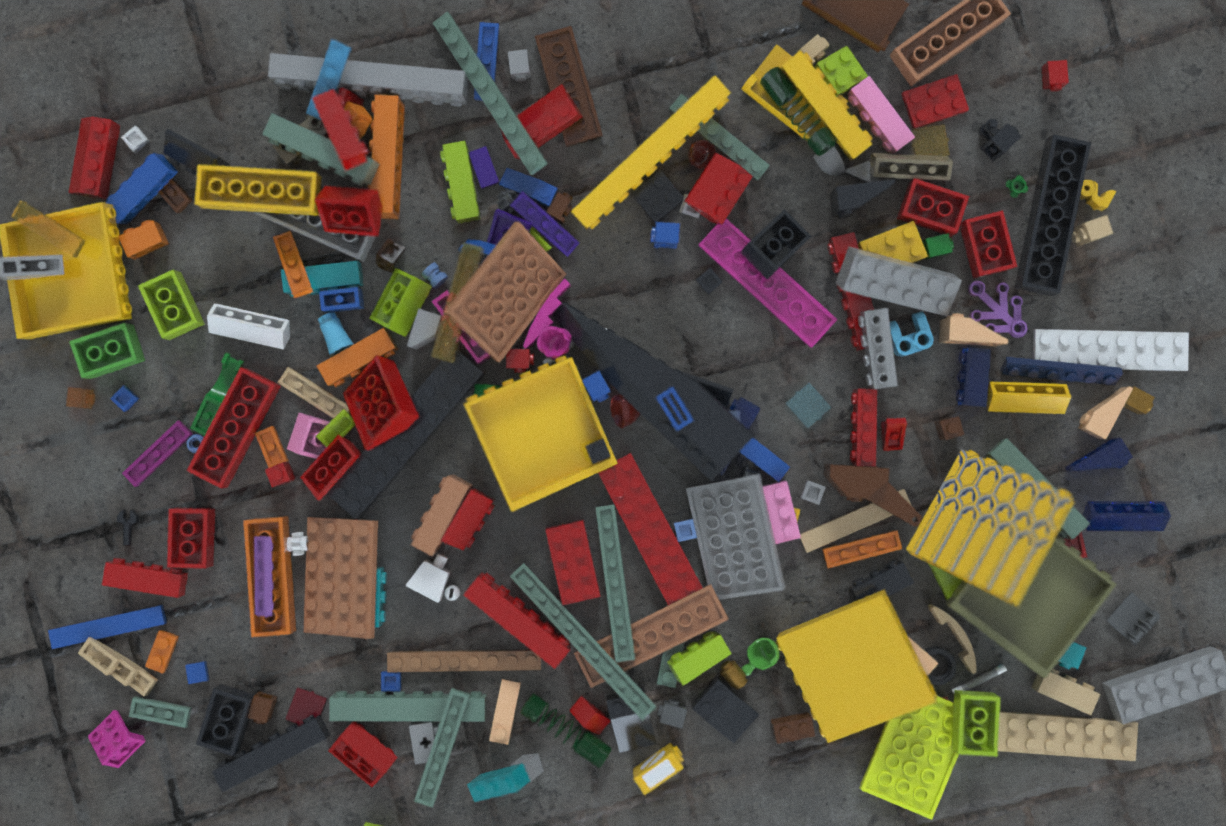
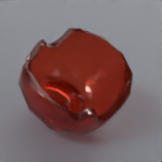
M707 140L695 141L691 144L688 151L690 163L697 169H705L716 153L715 146Z

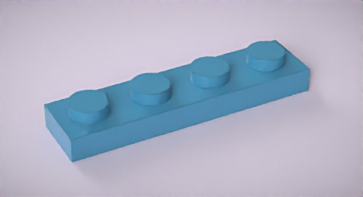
M334 39L331 40L312 97L332 89L335 92L337 91L351 47ZM311 97L306 114L321 120Z

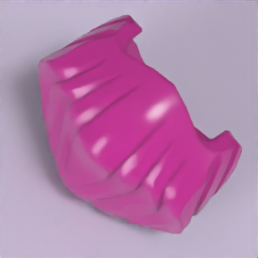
M548 326L540 334L537 346L539 351L547 358L555 361V359L569 352L572 336L564 328Z

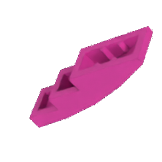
M566 279L557 286L540 308L523 345L525 349H529L538 340L545 328L554 324L550 317L562 304L558 298L571 287Z

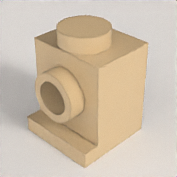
M817 34L800 50L803 54L805 52L808 53L813 60V66L815 60L818 62L824 57L829 43L824 37H820Z

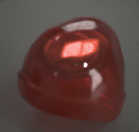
M617 394L612 398L610 406L611 415L619 428H625L639 418L640 413L621 394Z

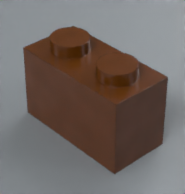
M808 712L771 719L773 735L777 744L815 736L812 717Z

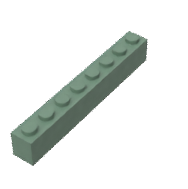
M337 691L336 694L330 697L329 721L440 722L449 694H443V691H434L432 694H424V691H414L413 694H405V691L393 692V694H386L385 691H375L374 694H367L366 691H356L355 694H347V691ZM480 691L470 692L461 722H485L487 717V694H482Z

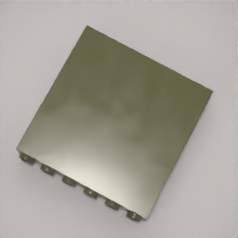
M1058 535L1055 537L1018 607L965 581L960 583L945 603L1044 679L1117 585L1111 580L1113 578L1111 575L1103 570L1101 572L1097 570V565L1089 559L1084 560L1080 557L1081 553L1077 549L1067 547L1064 544L1065 540Z

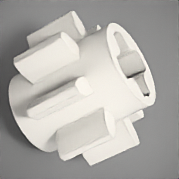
M294 532L292 537L287 538L288 552L293 551V556L304 555V551H308V536H303V532Z

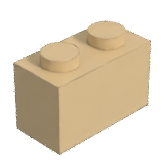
M1106 215L1074 227L1072 241L1076 244V247L1113 234L1108 216Z

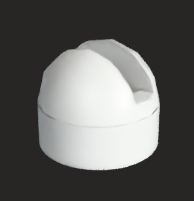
M456 585L448 586L444 591L446 599L450 601L456 600L460 596V589ZM454 589L453 597L450 598V590Z

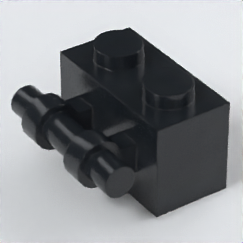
M989 119L979 128V134L987 140L980 149L992 161L1006 153L1022 137L1018 129L1009 123L998 129V121L996 119Z

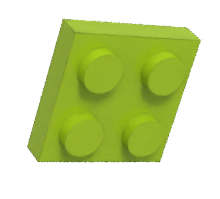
M848 46L843 47L815 65V68H819L824 74L826 84L830 83L836 90V97L868 77Z

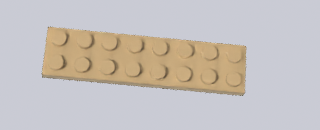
M1000 711L998 751L1136 761L1138 722L1133 721L1123 725L1115 719Z

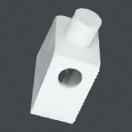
M438 553L434 562L426 559L406 586L439 603L443 597L451 572L444 568L448 557Z

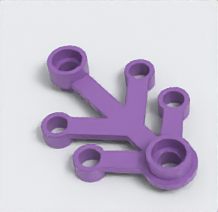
M974 281L968 286L969 294L974 297L978 296L994 311H972L969 316L976 322L980 320L1002 319L1007 325L995 326V324L989 323L985 327L991 326L995 333H1009L1014 338H1021L1027 333V324L1021 319L1023 299L1020 296H1014L1010 299L1009 303L1013 307V318L1008 314L1007 292L1009 291V286L1007 283L1003 282L996 286V292L999 294V305L985 292L983 282ZM1001 285H1003V286L1005 287V291H1004V292H1001V291H1000V286H1001ZM973 286L978 287L977 293L973 291ZM1015 298L1019 301L1018 305H1015L1013 302ZM974 313H978V319H974ZM1015 325L1019 326V332L1014 330Z

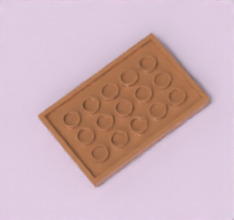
M514 222L445 312L496 362H501L550 294L566 276V273L520 222Z
M307 517L308 551H306L304 632L365 639L374 638L378 521Z

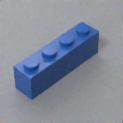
M157 153L148 155L145 158V162L132 172V176L120 184L117 192L106 199V203L113 205L116 211L115 219L117 224L128 225L158 194V191L178 173L164 155Z

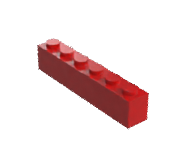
M854 232L833 237L829 240V244H827L828 252L833 256L834 260L832 268L834 273H837V276L848 248L859 249ZM837 285L838 291L842 292L843 295L841 300L843 310H846L848 318H846L847 327L851 329L853 335L851 336L852 346L856 347L857 351L865 349L861 345L863 331L859 327L858 316H860V312L874 310L872 299L868 296L844 291Z

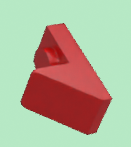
M891 418L881 422L883 451L903 449L907 426L906 418Z

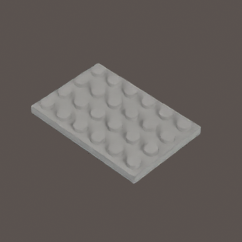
M760 474L686 488L707 585L712 584L719 600L786 589Z

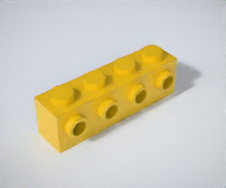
M989 382L984 399L988 412L1065 414L1071 395L1067 384Z

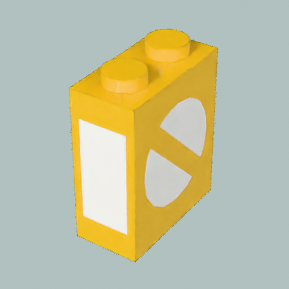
M670 742L633 768V778L644 795L683 769V754L677 745L674 747Z

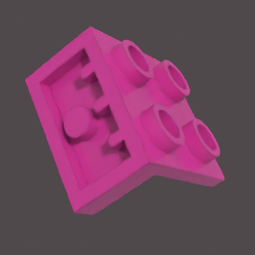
M113 710L88 735L101 764L119 768L146 741L143 735L128 731L117 710Z

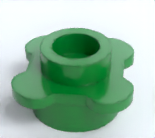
M1020 175L1005 183V186L1010 190V196L1016 198L1020 193L1028 191L1026 181Z

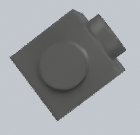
M675 699L664 700L663 705L659 704L657 710L660 723L683 728L687 707Z

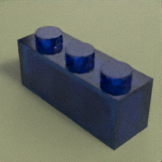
M967 347L963 348L962 352H960L959 363H961V371L958 372L957 377L960 387L956 393L958 406L987 407L991 349Z

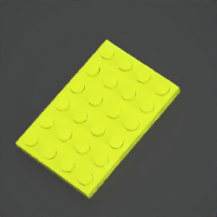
M937 696L936 703L888 720L860 784V790L932 820L959 756L952 749L954 702Z

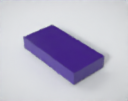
M486 146L468 152L481 189L500 183Z

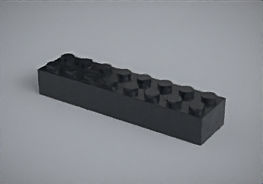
M1055 134L1045 140L1015 283L1016 289L1049 296L1060 294L1092 142Z

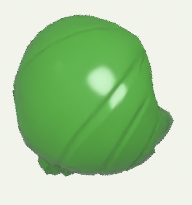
M759 638L748 647L747 656L749 662L741 668L746 676L751 675L755 668L765 670L777 663L780 655L777 644L770 638Z

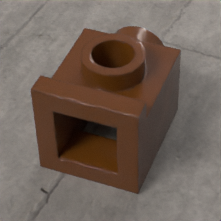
M558 192L546 212L554 220L564 225L566 222L564 216L568 217L573 208L571 206L573 197L565 192L563 194Z

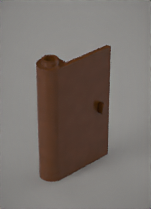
M803 0L801 5L879 53L880 50L885 51L890 41L887 39L909 3L904 0Z

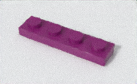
M178 420L122 474L134 487H138L180 448L193 433Z

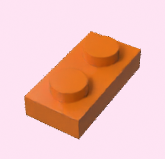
M275 426L255 433L269 468L289 461Z
M159 630L145 667L162 674L165 673L179 636Z

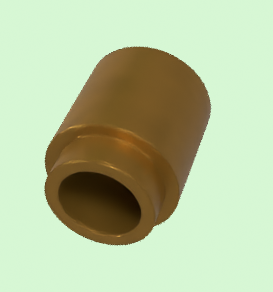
M727 660L721 665L720 674L731 687L738 690L747 683L746 674L734 660Z

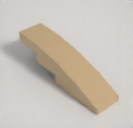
M88 637L78 652L80 656L106 676H113L124 686L130 685L142 696H148L158 681L157 678L142 667L92 637Z

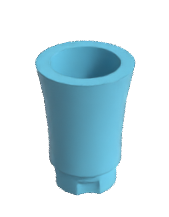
M335 312L327 313L318 318L320 329L328 347L329 356L333 357L354 345Z

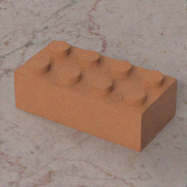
M454 474L444 477L439 485V488H441L440 492L437 495L435 494L430 501L431 509L425 512L420 520L423 523L422 526L416 529L411 537L414 540L411 545L431 556L436 554L443 543L441 541L442 537L473 485Z

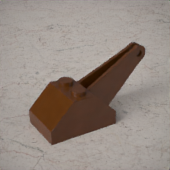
M824 464L823 476L841 496L847 497L846 500L862 502V498H865L909 525H920L922 521L921 515L888 482L889 468Z

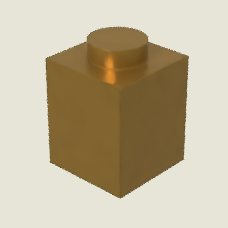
M1132 386L1133 390L1124 407L1138 415L1148 413L1153 407L1152 402L1155 397Z

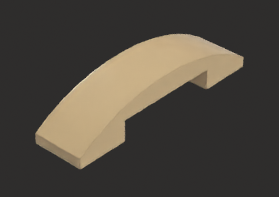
M932 604L927 605L935 620L941 625L947 623L964 651L957 655L967 671L972 674L976 673L975 654L970 640L962 627L945 611Z

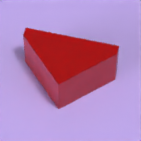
M582 695L569 710L584 728L598 735L611 721L608 716Z

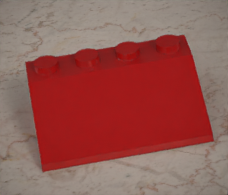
M376 355L343 392L365 450L368 451L405 431L419 417L394 360Z

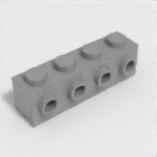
M888 308L860 312L858 324L863 331L861 345L865 347L866 355H863V362L868 369V374H866L867 385H870V389L898 386Z

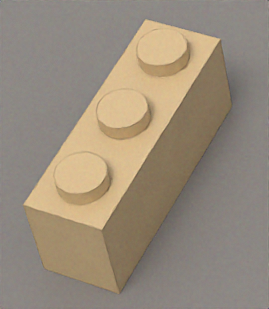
M1052 669L1045 679L1037 675L1031 687L1043 695L1089 715H1092L1100 696L1099 693L1094 691V686L1083 682V685L1076 683V678L1067 674L1064 678L1055 669Z

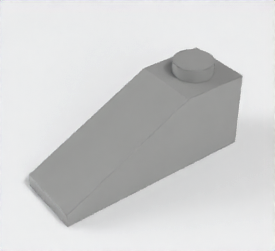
M63 255L0 257V278L2 280H23L65 275Z

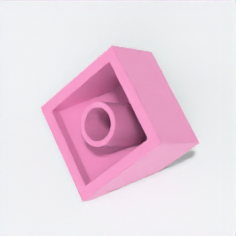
M299 412L287 449L299 455L317 459L326 447L319 441L316 435L330 421Z

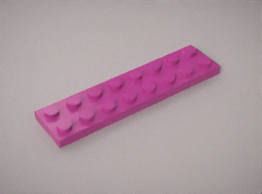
M727 218L722 225L717 224L698 246L806 345L812 348L838 319L782 268H779L767 280L740 253L751 240Z

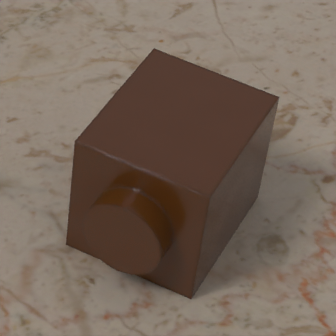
M959 416L935 421L940 440H948L964 435Z
M259 691L253 697L248 718L253 719V722L258 724L267 723L272 718L278 697Z

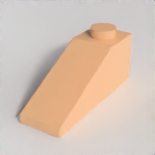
M1120 388L1083 414L1080 419L1079 429L1097 439H1106L1133 388Z
M502 679L489 741L509 744L521 682Z

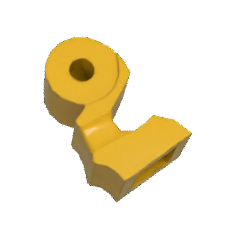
M1084 180L1080 199H1086V204L1090 205L1093 210L1103 211L1108 208L1116 191H1106L1099 197L1098 183L1092 180Z

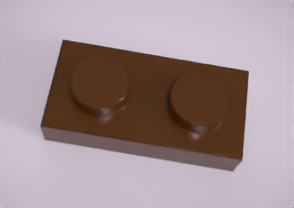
M174 178L170 179L158 191L170 207L179 214L193 201Z

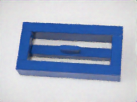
M674 387L656 397L677 431L694 421ZM670 393L673 394L688 420L685 421L670 397ZM663 397H666L674 412L678 416L679 420L681 421L680 425H678L677 421L668 409L667 405L662 399Z

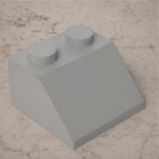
M418 309L407 346L417 350L439 339L442 334H445L448 323H445L446 320L440 315Z

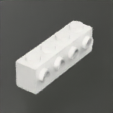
M214 303L207 314L208 331L212 334L284 349L290 338V320L216 303Z

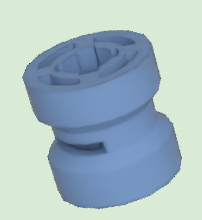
M435 262L430 264L421 274L424 279L430 281V285L434 289L441 286L448 278L445 272L439 270V266Z

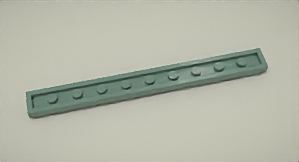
M447 11L434 21L433 25L463 71H465L466 76L531 175L535 174L548 164L459 26Z
M524 563L510 575L513 581L641 720L656 708V705Z

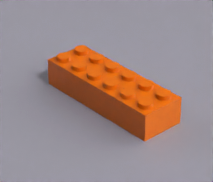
M375 95V101L371 103L374 120L370 123L373 140H370L369 148L372 151V159L380 165L371 185L367 184L368 189L379 191L383 206L381 219H399L405 105L399 96Z
M288 516L243 520L251 637L292 634L296 631L291 552L287 550V538L290 537ZM254 536L271 537L273 543L272 600L274 607L272 616L255 615Z

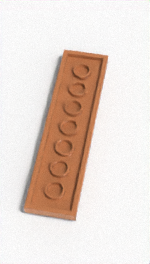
M712 584L632 623L636 660L616 662L619 667L625 672L729 620ZM612 634L596 641L615 661ZM579 651L574 653L591 688L605 681Z

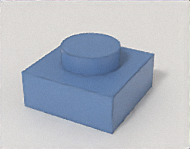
M693 519L674 523L678 542L697 538Z

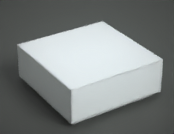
M136 125L121 137L134 153H137L150 142Z

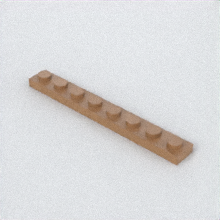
M532 650L405 651L387 653V672L541 670V658Z

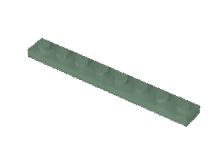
M615 505L595 507L615 661L636 660Z

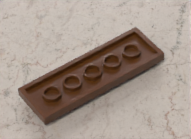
M572 26L536 35L535 40L550 92L563 84L583 116L562 131L566 148L602 138L603 134Z

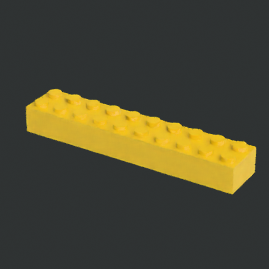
M716 76L710 79L571 211V214L586 230L589 227L593 230L601 222L599 218L603 214L608 216L615 207L613 205L617 201L619 203L624 201L628 197V191L631 188L635 190L642 184V177L645 175L649 177L658 168L656 164L659 161L663 164L672 155L670 151L673 148L677 151L687 141L685 139L687 135L689 137L693 136L699 130L701 122L705 124L715 114L713 111L715 109L719 111L729 101L727 97L731 92Z

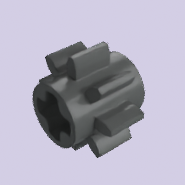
M508 189L504 192L502 191L497 196L499 199L497 202L498 208L510 214L513 211L516 212L509 205L515 200L518 193Z

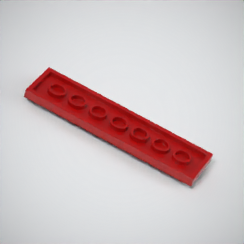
M630 453L618 459V464L600 471L598 474L669 606L703 587Z

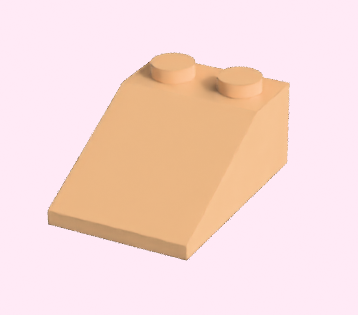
M952 314L940 320L939 343L995 347L1008 344L1006 338L971 318H965L964 314Z

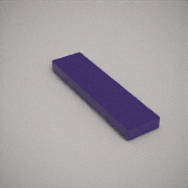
M523 191L509 205L522 218L531 222L532 226L566 257L580 243Z

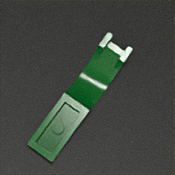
M225 353L221 361L222 370L218 380L205 395L190 429L205 436L240 367H243L244 361H237L230 357L231 354Z

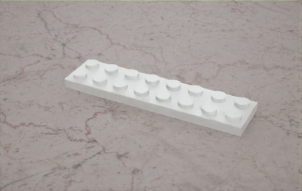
M1033 330V359L1120 367L1122 370L1188 371L1189 333Z

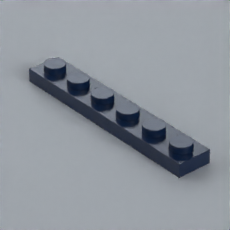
M1006 357L1001 367V375L1116 385L1123 374L1120 367Z

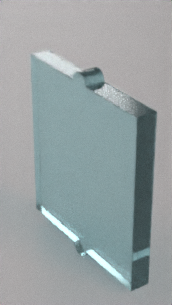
M810 383L800 391H796L795 395L785 403L807 428L817 420H821V416L832 408Z

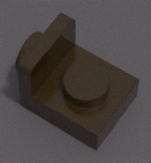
M388 238L376 254V264L380 269L392 273L394 265L405 252V247Z

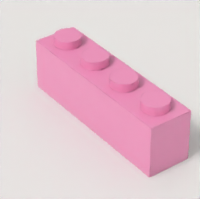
M870 76L849 91L847 94L849 102L852 106L858 108L861 118L870 124L872 133L881 139L882 145L887 152L895 154L915 138Z

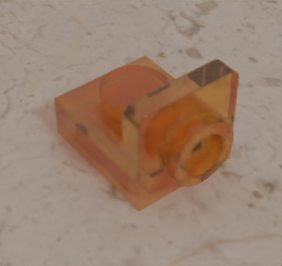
M68 387L66 406L92 409V405L95 403L94 390Z

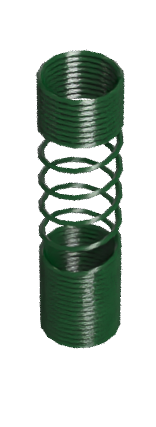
M780 67L772 68L761 78V86L781 110H786V117H793L792 125H799V133L805 132L804 140H808L807 144L817 156L825 154L836 144L837 139L828 127L819 129L809 139L805 138L807 132L819 124L821 119L816 120L808 129L799 131L801 124L811 118L815 111L809 113L801 122L793 123L796 115L803 112L809 104L802 106L796 114L792 116L787 115L788 110L799 103L803 96L794 100L789 107L781 108V106L788 103L796 95L797 89Z
M532 693L522 707L520 714L534 723L546 707L538 724V727H540L547 717L555 711L546 733L564 716L554 738H557L561 731L572 722L563 744L580 728L571 750L586 759V761L588 760L597 769L600 768L608 758L612 747L605 744L604 741L602 742L601 739L588 732V730L579 738L582 727L578 726L571 732L573 720H570L562 727L565 714L559 716L553 723L557 714V708L553 709L545 717L549 703Z

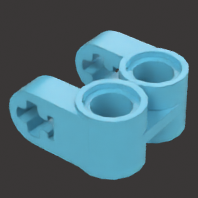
M923 311L912 314L916 332L903 337L895 320L889 322L893 352L897 356H907L928 349L933 344V335ZM920 335L925 338L924 345H920L918 342ZM902 341L907 344L905 352L900 349Z

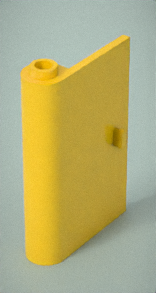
M776 44L755 73L748 78L741 90L804 139L805 132H798L799 125H792L791 123L793 117H786V110H781L760 84L761 78L774 67H780L781 69V66L792 58L789 53ZM797 92L796 95L788 103L781 106V108L789 107L794 100L800 97L799 93ZM842 95L837 97L838 100L843 99L845 103L848 102ZM803 98L788 110V116L796 114L806 104ZM808 106L803 112L796 115L793 123L801 122L811 113L810 107ZM814 114L807 121L803 122L799 131L808 129L818 120L816 115ZM820 122L810 129L805 138L809 139L816 131L824 127L823 124Z

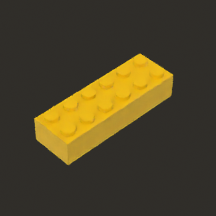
M800 50L781 66V70L796 87L799 95L803 96L806 104H809L810 109L815 111L816 117L821 119L820 122L823 126L828 127L833 136H835L837 139L836 143L851 161L872 145V137L866 130L862 131L858 126L861 124L854 114L851 116L848 113L847 109L849 107L844 100H838L835 96L837 92L830 83L828 85L823 80L825 76L819 68L815 69L812 66L813 60L808 53L805 52L803 54Z
M198 165L195 204L203 209L319 216L315 198L321 192L322 177L316 172Z

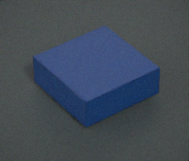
M123 385L110 399L123 412H127L139 397L126 385Z
M206 661L185 665L188 684L209 680Z
M382 671L381 691H401V672Z

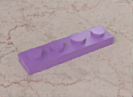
M254 536L255 615L272 616L274 607L272 600L273 543L271 537Z

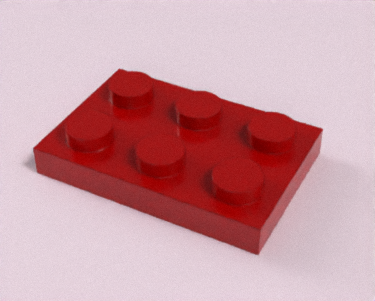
M957 74L904 91L901 94L913 130L969 111Z

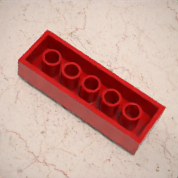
M240 367L186 471L219 488H228L281 385L248 368Z
M481 573L463 595L555 669L570 651L571 644L562 633L559 635L554 631L555 627L550 622L546 621L544 623L539 619L540 615L535 610H528L520 598H513L509 594V589L503 585H497L494 582L495 578L489 573Z

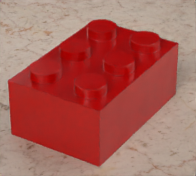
M914 178L908 183L897 219L908 223L914 221L917 226L953 236L958 233L969 196Z
M1003 210L961 222L960 230L973 279L1017 267Z
M215 508L169 509L167 567L208 568L214 565Z

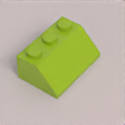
M395 268L369 319L406 337L412 328L418 309H421L432 286Z

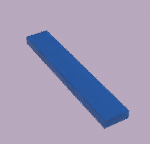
M163 605L51 629L48 630L51 647L55 649L86 642L88 637L96 640L163 625L167 622Z

